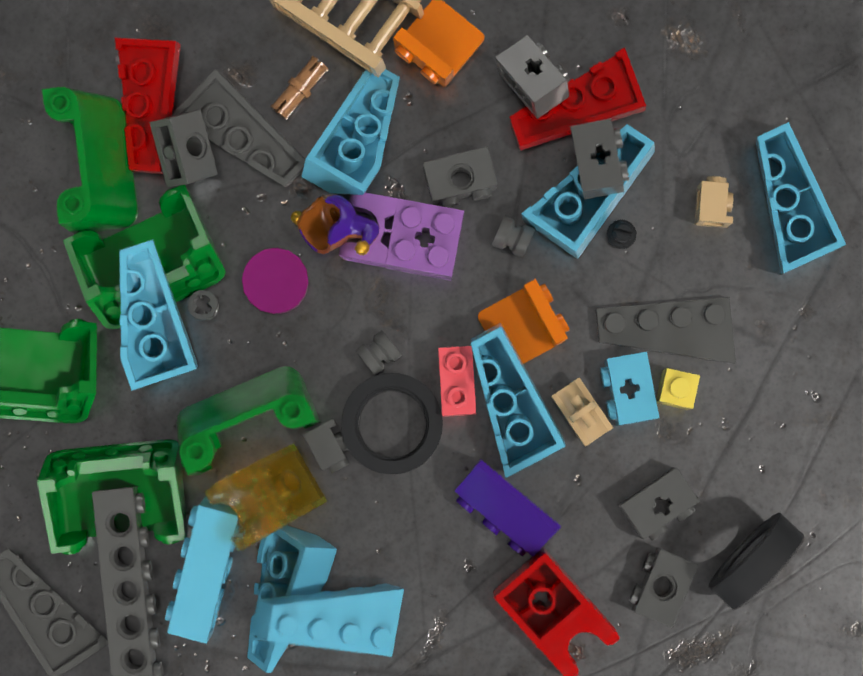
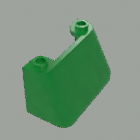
M66 87L42 89L46 113L56 121L71 123L75 129L82 186L69 188L59 195L57 199L59 225L73 234L85 230L100 232L131 226L138 217V203L134 172L129 170L124 129L127 124L122 104L110 96Z
M186 185L168 189L160 197L158 203L162 211L161 213L102 240L98 233L85 230L78 231L63 240L85 302L105 328H121L120 250L153 240L175 302L191 296L196 291L215 285L225 276L226 272Z
M72 319L61 327L59 333L0 328V418L56 423H79L86 420L96 396L97 323L87 322L83 319Z
M279 367L181 410L177 416L176 425L180 457L187 475H200L214 469L212 461L215 452L223 447L217 432L270 409H274L279 422L287 428L295 429L303 426L305 429L320 424L321 421L300 373L292 367Z
M162 439L64 449L52 452L46 456L37 479L51 554L63 553L65 555H72L78 553L86 545L88 537H97L92 492L98 490L138 486V493L144 494L146 505L145 513H141L142 527L147 526L148 531H154L155 539L168 545L178 543L187 537L182 464L179 443L176 440ZM118 513L115 516L114 525L118 530L125 532L129 529L130 520L127 515Z

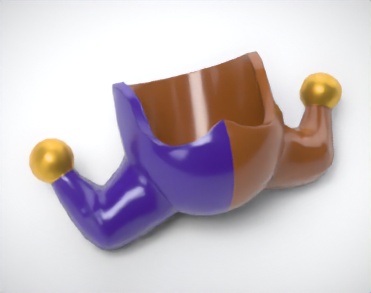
M336 194L319 196L315 202L303 211H294L291 214V221L297 224L305 242L313 250L321 254L329 253L352 238L362 239V241L356 243L355 251L359 255H366L370 249L369 246L376 240L380 230L375 221L357 215L353 205L344 197Z

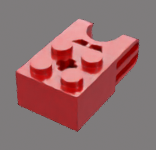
M544 547L493 590L494 599L563 676L579 675L577 663L568 651L569 643L575 635L583 632L592 633L599 637L606 645H614L620 640L614 626ZM539 591L548 592L546 594L548 601L543 603V601L538 600L535 603L533 601L535 593Z

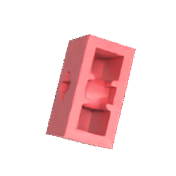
M472 346L438 348L442 417L476 415Z

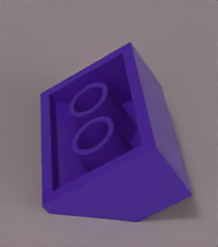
M482 460L475 465L455 490L459 495L455 501L470 514L474 509L479 511L485 517L481 523L495 535L500 531L504 532L511 538L507 545L522 557L527 552L534 557L561 527Z

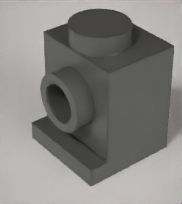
M334 419L303 434L321 470L324 471L329 468L331 473L349 465L344 453L348 448L341 432L334 434L332 430L338 426Z

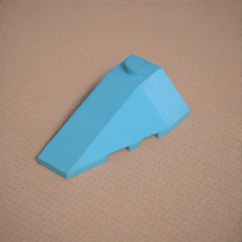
M387 69L382 72L379 78L367 70L364 71L306 157L302 172L304 179L329 193L364 195L381 167L400 79L399 76Z
M267 520L257 555V563H262L260 583H255L254 594L258 595L259 600L291 595H309L320 592L328 579L337 548L318 535L273 520ZM254 614L251 617L247 658L265 673H271L287 648L288 643L266 641L252 635Z

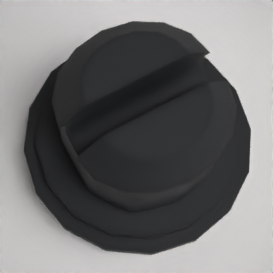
M627 220L614 221L607 230L609 243L617 249L629 248L636 240V229Z

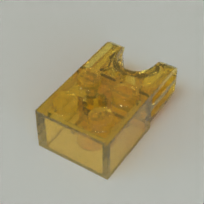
M294 443L225 477L204 491L211 505L224 503L236 512L240 527L236 535L231 537V540L238 552L328 502Z

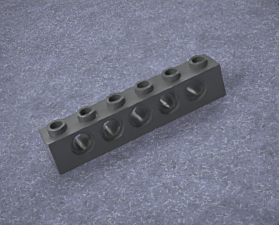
M138 486L92 492L111 676H164L162 662L156 661L155 648H160V636L158 628H153L152 615L156 614V599L154 594H149L148 581L153 579L151 560H146L144 547H149V533L147 526L142 527L141 513L146 511L144 494L138 493ZM118 513L127 515L130 520L129 529L125 532L118 530L114 525V519ZM121 547H127L133 552L134 559L131 565H124L119 561L118 551ZM124 581H131L136 585L137 595L135 598L130 599L122 594L121 586ZM127 615H134L139 618L141 628L138 632H131L126 628L125 618ZM131 649H138L143 653L145 658L143 665L136 666L129 661L128 654Z

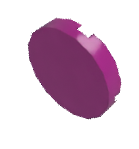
M281 248L264 249L254 255L245 266L242 277L243 290L249 302L260 311L269 314L288 313L298 307L306 297L309 284L308 272L301 259L291 251Z

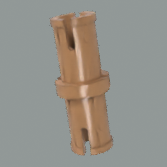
M312 56L295 78L291 77L289 79V86L270 107L278 115L281 114L283 119L287 120L304 98L308 99L310 97V90L329 69L321 61L318 62L316 57Z

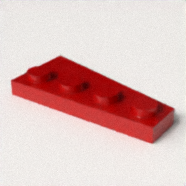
M115 38V47L119 52L120 61L118 74L122 80L123 97H121L122 110L125 111L127 124L124 129L129 170L133 172L163 174L150 122L172 116L181 46L177 41Z
M624 47L617 51L615 56L603 63H597L589 68L588 72L575 80L572 78L568 82L570 97L538 119L527 106L509 116L518 147L520 150H524L571 135V126L610 118L612 121L646 111V103Z

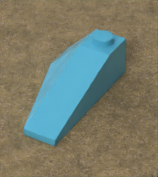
M150 240L120 250V359L131 391L197 369L198 364L154 241Z

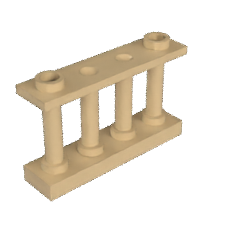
M270 0L272 6L378 78L386 68L381 58L383 55L381 50L409 12L419 19L424 15L422 5L420 4L421 0H392L398 4L371 43L367 42L363 46L354 40L356 37L354 33L378 0H361L345 24H340L338 28L328 22L329 17L327 16L338 0H322L317 7L313 6L311 10L301 4L303 0Z

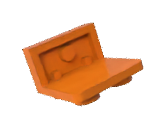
M432 0L423 10L424 15L421 19L417 17L407 30L401 27L393 37L394 47L396 48V54L407 63L412 61L422 69L420 71L426 79L433 84L438 82L445 88L483 43L484 34L443 0Z
M536 279L525 284L521 290L478 313V320L484 331L499 323L502 324L523 364L564 343L568 339L566 332L570 331L561 313L555 315L549 303L554 300L545 283L539 285Z

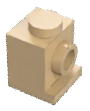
M710 176L707 177L706 181H701L697 186L695 225L728 228L733 223V217L727 216V212H732L733 193L728 192L729 183H727V178Z

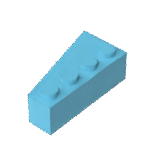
M789 122L758 136L755 142L782 275L845 246L846 242Z
M628 124L620 129L623 148L617 149L619 161L626 160L629 181L623 182L624 192L584 199L577 166L557 186H553L538 202L521 213L524 223L535 227L537 232L577 259L655 153V142ZM603 152L597 153L599 165L605 164Z
M499 323L471 338V346L505 477L507 478L566 447L562 434L502 324Z
M211 489L198 506H193L188 525L193 526L191 538H185L180 555L185 558L183 570H177L173 583V589L178 590L175 601H170L165 615V620L170 621L167 633L205 644L209 641L215 628L225 589L221 588L222 583H226L233 563V558L229 557L230 552H234L242 527L238 526L237 523L244 511H247L250 499Z
M386 583L372 587L348 588V590L333 592L322 591L309 595L257 600L251 634L272 642L392 657L404 589Z

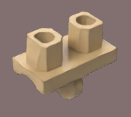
M577 378L551 396L585 447L613 428L580 378Z

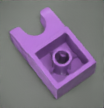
M366 192L364 195L350 194L349 202L353 205L354 209L372 216L377 221L380 230L376 240L369 246L370 249L366 255L356 253L354 248L356 242H346L340 246L339 256L341 258L390 270L452 281L464 218L463 210ZM422 233H429L430 238L435 240L433 244L428 242V247H421L420 240L416 238L418 235L422 236Z

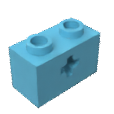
M647 352L604 360L605 367H600L603 387L609 386L611 400H606L609 420H615L616 426L658 419L659 413ZM626 380H628L630 386L636 387V392L631 394V399H628L627 394H621L620 388L625 386Z

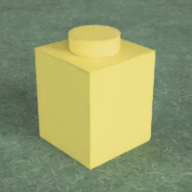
M669 368L662 370L656 402L684 410L693 409L700 375Z

